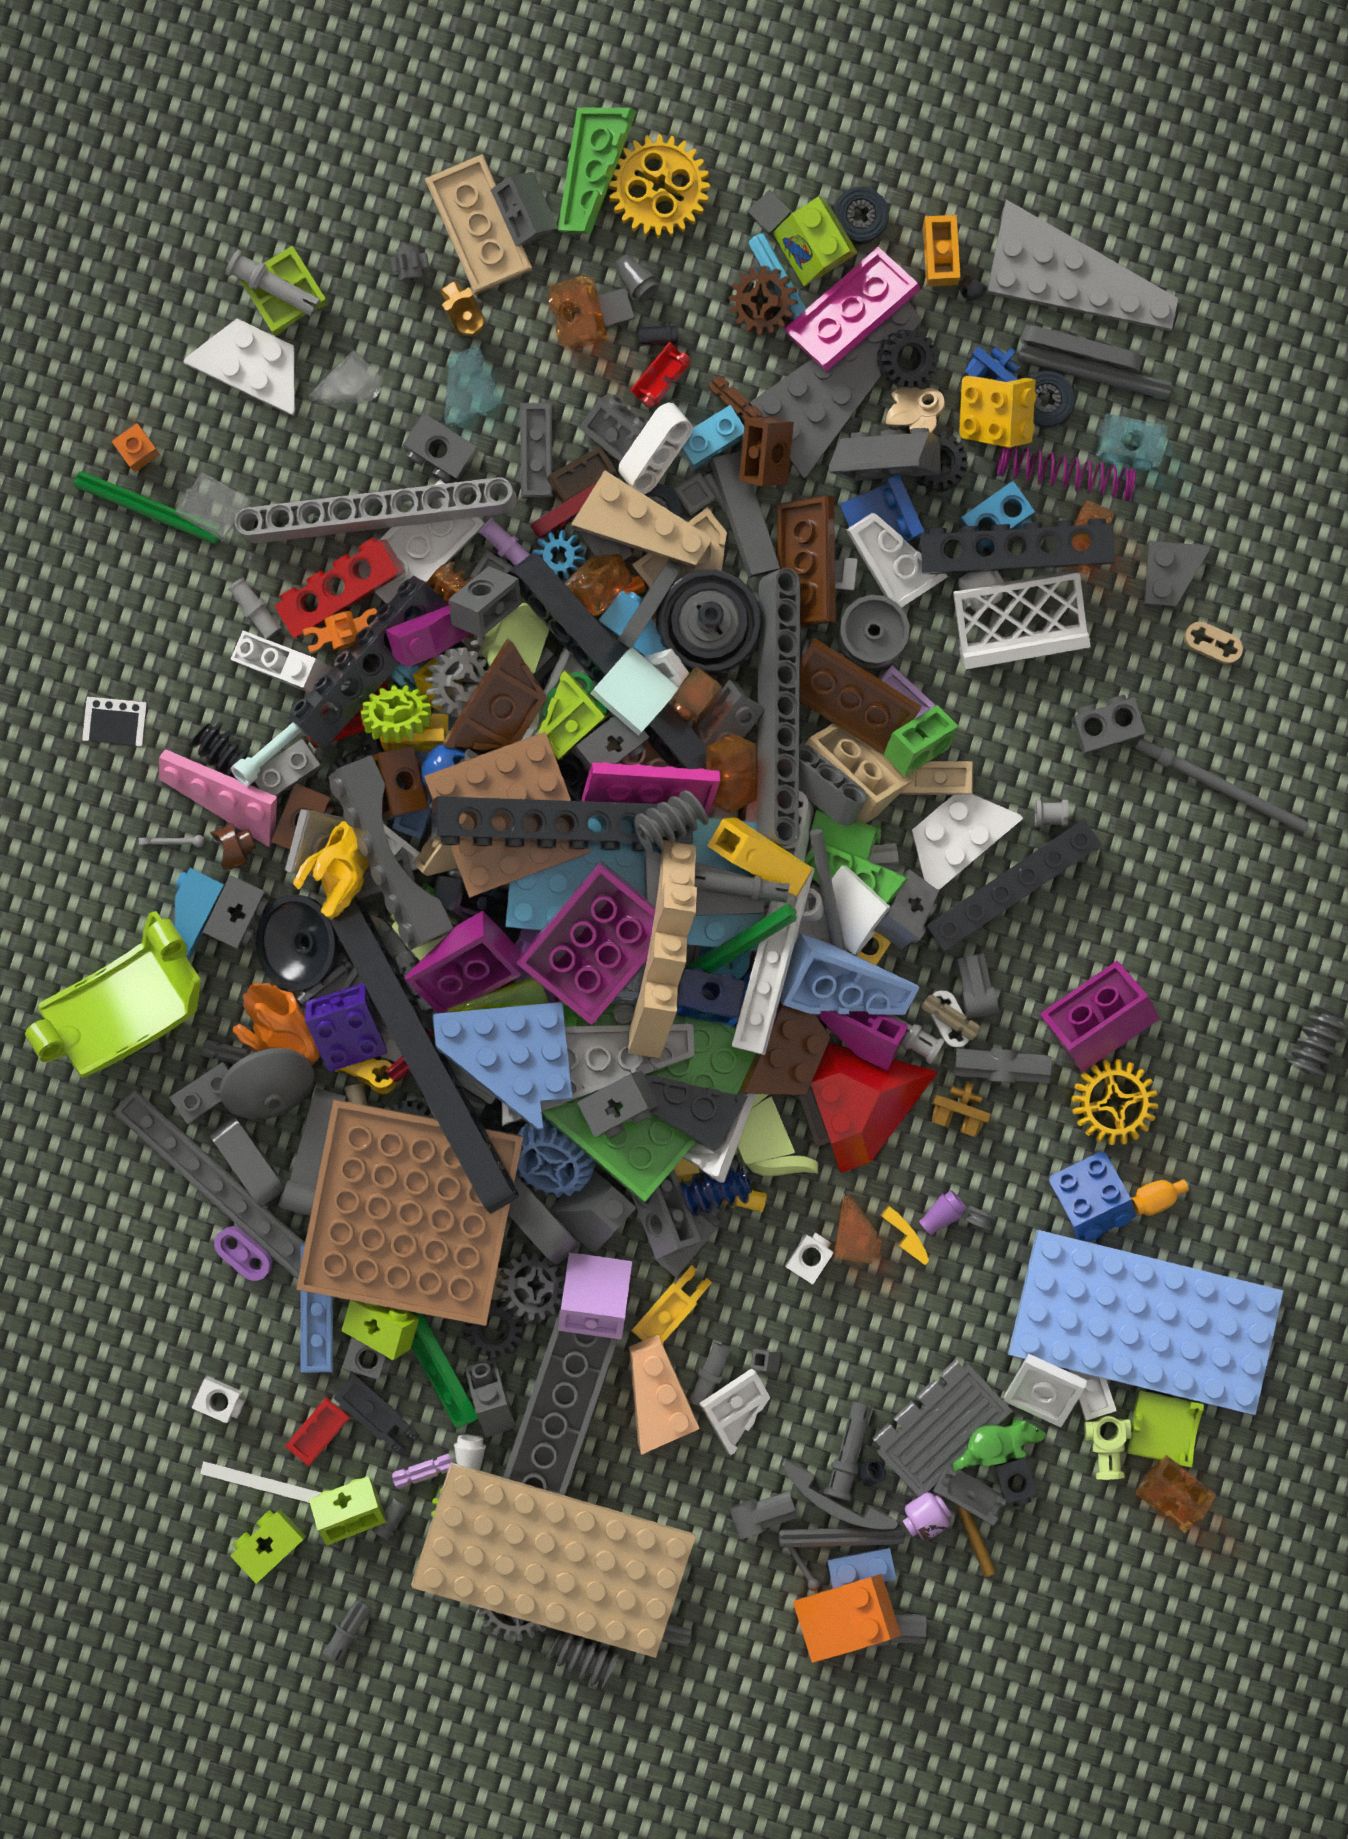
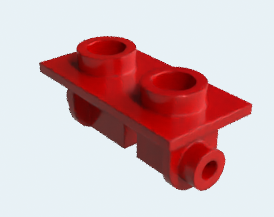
M669 342L630 391L647 409L653 408L654 405L658 406L660 404L659 401L671 388L669 385L671 381L676 382L682 373L690 367L688 363L691 361V358L684 352L680 353Z

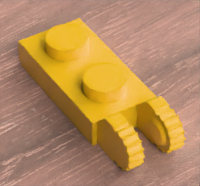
M691 1265L676 1283L673 1282L631 1331L642 1341L659 1334L662 1343H664L697 1305L696 1301L712 1282L708 1278L702 1280L693 1294L688 1296L681 1288L695 1275L697 1269Z

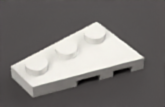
M875 513L869 514L846 529L884 596L897 602L901 608L948 577L946 574L924 575L922 573L921 553L915 550L900 534Z

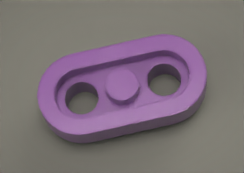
M230 1226L217 1234L214 1241L217 1254L242 1276L251 1281H258L269 1274L273 1264L271 1255L242 1229ZM229 1237H234L237 1240V1247L229 1244ZM253 1258L260 1259L262 1266L256 1267L253 1264Z

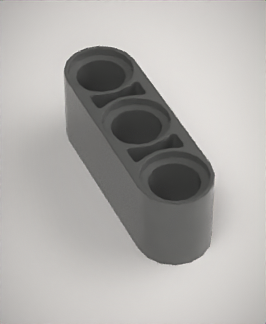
M799 744V791L803 792L812 803L834 821L843 825L854 824L867 800L866 791L814 748L805 744Z
M236 1115L209 1134L247 1191L261 1208L284 1192L285 1183Z

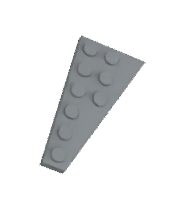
M1005 201L987 294L1167 331L1172 330L1178 302L1177 297L1012 202Z
M672 1024L660 1059L628 1054L630 1025L565 1027L572 1100L540 1103L541 1112L593 1094L631 1073L642 1071L646 1075L693 1058L695 1056L693 1024ZM502 1102V1126L523 1119Z

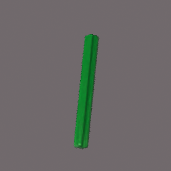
M79 471L75 478L74 486L80 490L210 543L217 544L220 541L223 530L218 526L83 471Z
M789 904L782 906L684 968L680 981L689 988L792 924L797 919L795 908H792Z

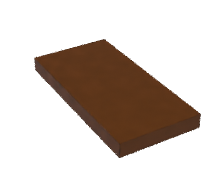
M826 495L777 504V560L780 569H793L799 577L800 627L836 622L834 497Z
M815 638L800 658L799 702L883 755L892 733L912 721L922 707Z

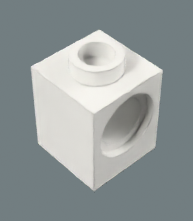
M817 1233L812 1238L805 1234L785 1266L811 1284H814L834 1253L828 1249L831 1242ZM813 1247L818 1249L820 1259L815 1265H806L802 1260V1254L807 1248Z
M206 1377L192 1409L228 1423L232 1417L237 1419L245 1401L241 1400L240 1397L243 1391L211 1377ZM220 1392L227 1396L228 1406L226 1409L220 1410L213 1405L212 1398L215 1393Z

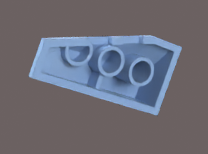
M800 933L793 948L782 989L781 1003L809 1014H820L821 1011H837L838 1014H849V1011H867L869 1014L905 1015L919 990V986L832 944Z

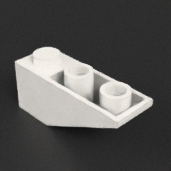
M242 631L231 657L232 661L308 693H311L318 678L326 675L332 669V667L316 658Z

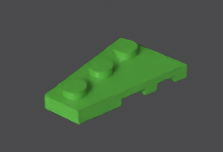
M825 844L831 879L841 866H847L888 905L910 879L868 860ZM812 848L806 855L804 863L815 869L812 878L819 884Z

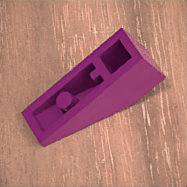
M449 605L386 629L394 659L407 667L441 654L472 634L452 625Z
M821 1011L820 1014H816L858 1057L885 1070L889 1069L896 1057L908 1029L907 1025L887 1015L869 1014L867 1011H849V1014H838L837 1011Z

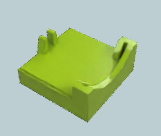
M293 246L264 263L272 274L316 298H320V302L317 308L314 307V310L328 305L326 298ZM239 279L275 337L291 324L307 315L261 288L257 290L249 288L247 282Z
M1138 1390L1131 1423V1439H1128L1126 1453L1192 1468L1196 1434L1204 1404Z

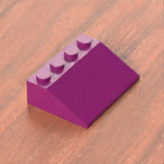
M600 860L520 955L517 965L589 1024L593 1025L647 960L656 908L626 880Z

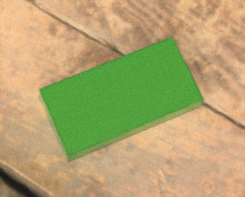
M820 808L816 810L811 831L815 829L823 831L825 844L868 860L871 856L878 828L857 820L852 825L839 824Z

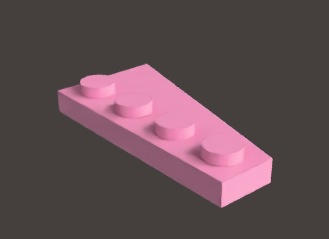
M165 749L159 757V779L230 824H234L238 829L242 831L249 829L253 838L267 847L272 845L271 840L276 831L277 796L251 785L248 787L244 786L237 779Z

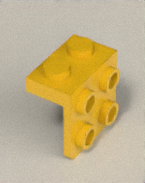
M976 376L964 377L961 387L960 436L963 439L1005 447H1014L1032 442L1035 429L1033 419L1036 401V380L1022 378L1004 382Z

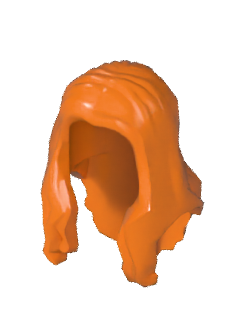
M255 982L249 986L248 992L243 994V1007L245 1008V1013L254 1022L253 1030L255 1034L238 1024L233 1027L232 1031L237 1035L239 1041L248 1046L253 1052L272 1048L292 1049L306 1056L311 1065H313L321 1055L305 1023V1014L301 1010L294 994L282 991L276 985L271 986L270 983L261 984Z

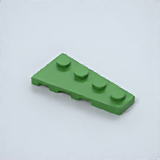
M577 107L558 231L564 234H591L637 111L632 108Z

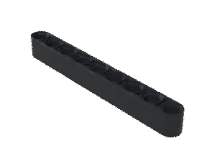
M530 554L507 574L519 578L522 599L598 684L625 652L539 555ZM669 703L662 708L644 729L649 736L647 739L648 743L669 766L683 769L702 768L713 771L718 768V761L711 750Z

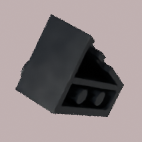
M439 876L434 897L441 901L453 925L457 926L484 911L508 938L516 944L521 929L505 927L508 894L489 890L469 898L463 880Z

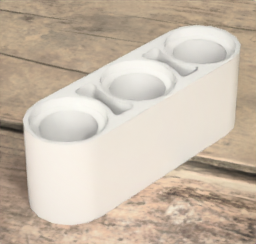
M674 403L663 404L654 412L619 464L618 471L629 486L642 494L650 492L657 485L692 433V424Z

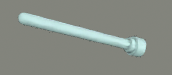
M342 685L341 690L347 689L349 685ZM329 702L322 705L320 714H323L329 708ZM291 723L252 758L247 757L245 760L240 759L231 767L232 773L240 783L248 787L258 778L257 774L260 772V767L302 731Z

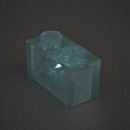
M1106 414L1102 420L1096 456L1103 457L1102 461L1109 464L1120 465L1121 461L1134 463L1133 467L1136 469L1151 471L1152 467L1157 468L1161 464L1168 426ZM1134 437L1139 443V449L1136 451L1127 450L1123 444V439Z

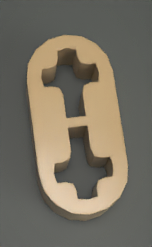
M1195 622L1184 633V642L1189 649L1219 663L1232 664L1242 655L1243 646L1239 638L1210 624ZM1204 630L1203 636L1212 640L1211 644L1205 641H1201L1198 645L1195 644V637L1191 635V631ZM1228 641L1233 643L1232 649L1236 653L1224 657V650L1215 646L1216 642L1221 645L1227 644Z

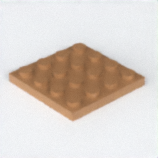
M546 732L424 776L432 800L437 796L571 801ZM461 814L459 818L461 827L465 830H472L474 827L473 819L467 814ZM499 815L492 817V826L498 831H504L506 828L505 820ZM526 816L524 819L525 828L530 832H536L538 829L537 821L533 817ZM562 817L557 818V829L562 833H568L570 829L568 821ZM460 840V845L450 846L469 898L591 853L589 846L588 849L575 850L569 849V844L556 843V848L544 849L537 848V843L524 842V847L512 848L505 847V842L492 841V846L480 847L473 846V841Z

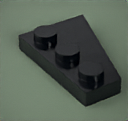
M650 1074L646 1078L659 1104L658 1107L650 1110L651 1115L714 1153L717 1151L748 1098L745 1095H734L721 1092L718 1089L689 1085L686 1082Z

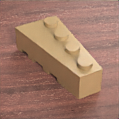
M607 471L603 472L570 527L665 559H670L695 568L713 539Z

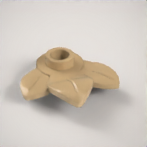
M913 386V388L900 387L891 393L896 404L887 413L886 424L888 426H909L910 429L928 428L930 433L936 429V417L942 413L945 407L944 396L939 390L934 388L920 390ZM927 400H934L930 405L923 404Z

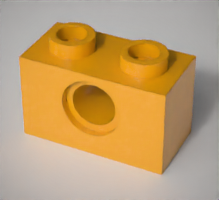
M957 215L925 216L923 240L926 287L958 285L960 280Z

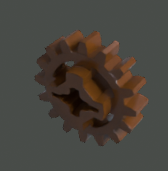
M763 265L761 273L757 267H751V276L741 273L739 277L742 283L732 284L737 294L729 296V300L736 301V306L732 307L730 312L740 314L736 320L737 324L747 322L746 331L752 332L757 327V334L764 335L766 328H768L769 332L774 334L777 333V324L781 327L788 326L785 320L786 316H795L790 307L791 305H798L797 300L791 299V295L797 292V289L787 286L791 281L789 276L780 278L782 270L775 268L770 274L769 266ZM756 282L755 288H753L749 293H746L751 284ZM774 283L780 288L782 296H779L774 290ZM759 297H769L768 303H758ZM745 305H748L753 311V318L747 312ZM778 307H781L779 313L771 319L772 313Z

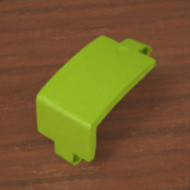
M157 911L149 913L144 925L141 944L99 971L39 1003L38 1010L44 1019L29 1026L25 1036L40 1061L50 1062L67 1055L81 1078H85L142 1049L194 1015L198 1006L201 979L187 959L185 941L170 919H161Z

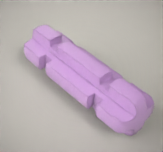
M450 1454L437 1457L435 1461L431 1459L410 1466L406 1471L405 1469L395 1471L392 1474L395 1487L400 1489L409 1486L410 1482L415 1484L436 1477L440 1472L442 1474L448 1473L451 1462L453 1463Z

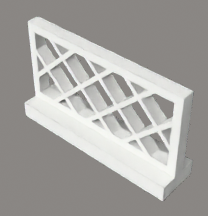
M1079 570L953 592L961 646L960 654L965 669L1090 647ZM1073 580L1074 590L1067 599L1054 592L1060 582ZM1038 586L1045 593L1034 605L1026 600L1023 595L1030 587ZM1008 592L1014 598L1003 611L994 605L992 601L998 593ZM1050 595L1063 603L1053 617L1040 609ZM975 597L983 603L975 614L971 616L963 610L962 599ZM1074 599L1076 600V606L1071 604ZM1019 601L1031 608V611L1022 622L1009 615ZM987 607L1000 614L991 628L978 620ZM1067 608L1076 612L1078 616V624L1064 626L1058 620ZM1038 613L1049 622L1042 631L1034 632L1026 626ZM964 617L969 620L966 625H965ZM1005 619L1018 626L1014 633L1008 637H1002L995 632ZM974 624L987 632L980 642L967 643L966 634Z

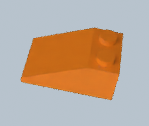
M882 1573L793 1601L812 1663L901 1636Z

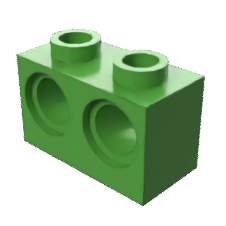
M936 705L894 731L884 756L905 777L948 750L959 726Z

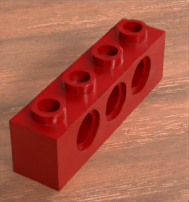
M375 537L369 539L359 546L360 552L350 557L349 554L340 557L332 563L334 568L324 574L321 570L307 578L308 585L298 590L294 587L280 596L282 601L274 606L293 638L303 637L302 629L321 626L325 623V618L345 611L406 572L387 539L378 541ZM363 561L368 562L371 567V573L366 579L359 574V565ZM337 577L341 578L345 585V589L340 595L336 594L332 587L333 581ZM310 594H314L318 599V607L315 611H311L306 604Z

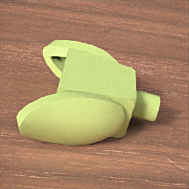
M522 603L485 634L480 648L481 655L487 659L490 667L508 638L514 643L530 671L534 674L549 628L527 603Z
M756 1094L734 1154L737 1156L740 1165H747L753 1173L762 1176H779L801 1172L818 1174L817 1161L806 1156L790 1155L795 1153L772 1096L766 1098L768 1096L766 1094Z

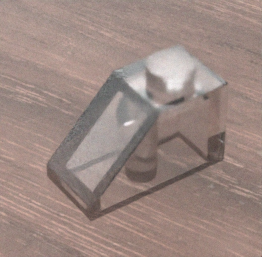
M353 350L310 394V397L316 405L362 404L366 399L371 401L378 395L382 389L380 384L383 380Z

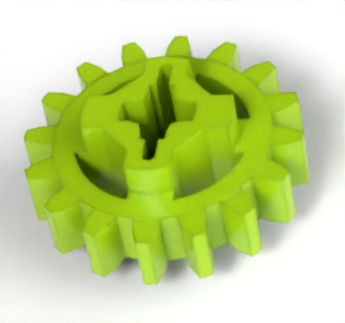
M392 685L391 691L380 688V695L370 694V702H363L361 717L365 732H372V737L375 740L382 736L384 743H388L390 739H395L397 743H401L403 737H407L411 741L413 740V733L423 734V726H430V717H432L430 703H428L426 695L421 696L418 688L412 692L409 691L408 685H405L402 690L397 689L396 685Z

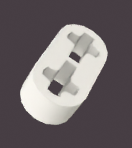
M938 991L932 994L935 997L940 996L943 1000L949 999L951 1003L949 1006L963 1014L951 993ZM931 1015L946 1044L951 1047H960L968 1043L969 1039L961 1035L963 1040L960 1042L956 1038L950 1039L948 1034L952 1031L951 1027L936 1018L937 1015Z

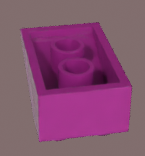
M481 911L457 925L405 976V981L438 1014L457 1012L521 976V967L517 965L521 950L484 911Z

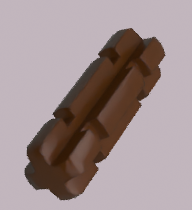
M722 376L715 377L708 385L709 391L716 397L720 395V400L727 407L731 405L737 416L741 414V419L744 422L745 418L762 416L761 411L754 405L751 407V402L733 386L729 387V382Z

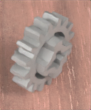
M467 648L445 650V655L435 656L437 665L428 666L433 675L432 677L425 678L426 682L432 684V688H429L426 693L434 694L435 698L431 704L433 706H441L440 713H451V717H459L487 672L483 669L487 661L485 659H477L478 652L467 651ZM453 680H459V682H464L465 685H459V683H454Z

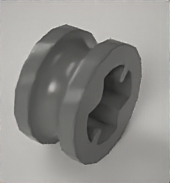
M969 1206L970 1215L965 1217L964 1221L990 1231L992 1228L990 1221L995 1220L996 1216Z

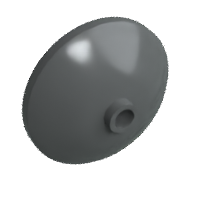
M286 1048L261 1050L244 1057L227 1071L220 1085V1096L225 1108L238 1117L252 1120L274 1118L291 1111L305 1099L314 1083V1070L308 1058L298 1051Z

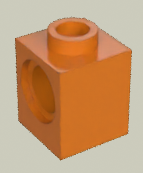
M138 423L112 440L114 446L134 472H137L160 455Z

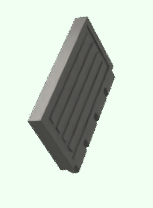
M956 1359L939 1374L947 1382L944 1387L934 1379L916 1396L924 1404L921 1409L910 1401L893 1418L901 1426L898 1431L887 1423L873 1437V1440L880 1446L876 1452L918 1497L927 1493L937 1484L948 1463L953 1465L965 1453L972 1434L978 1428L986 1425L998 1426L1013 1411L969 1364L963 1368Z

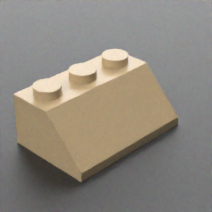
M834 723L811 736L805 744L814 748L866 791L867 800L856 819L866 824L877 817L912 781L908 776L904 777L883 754Z

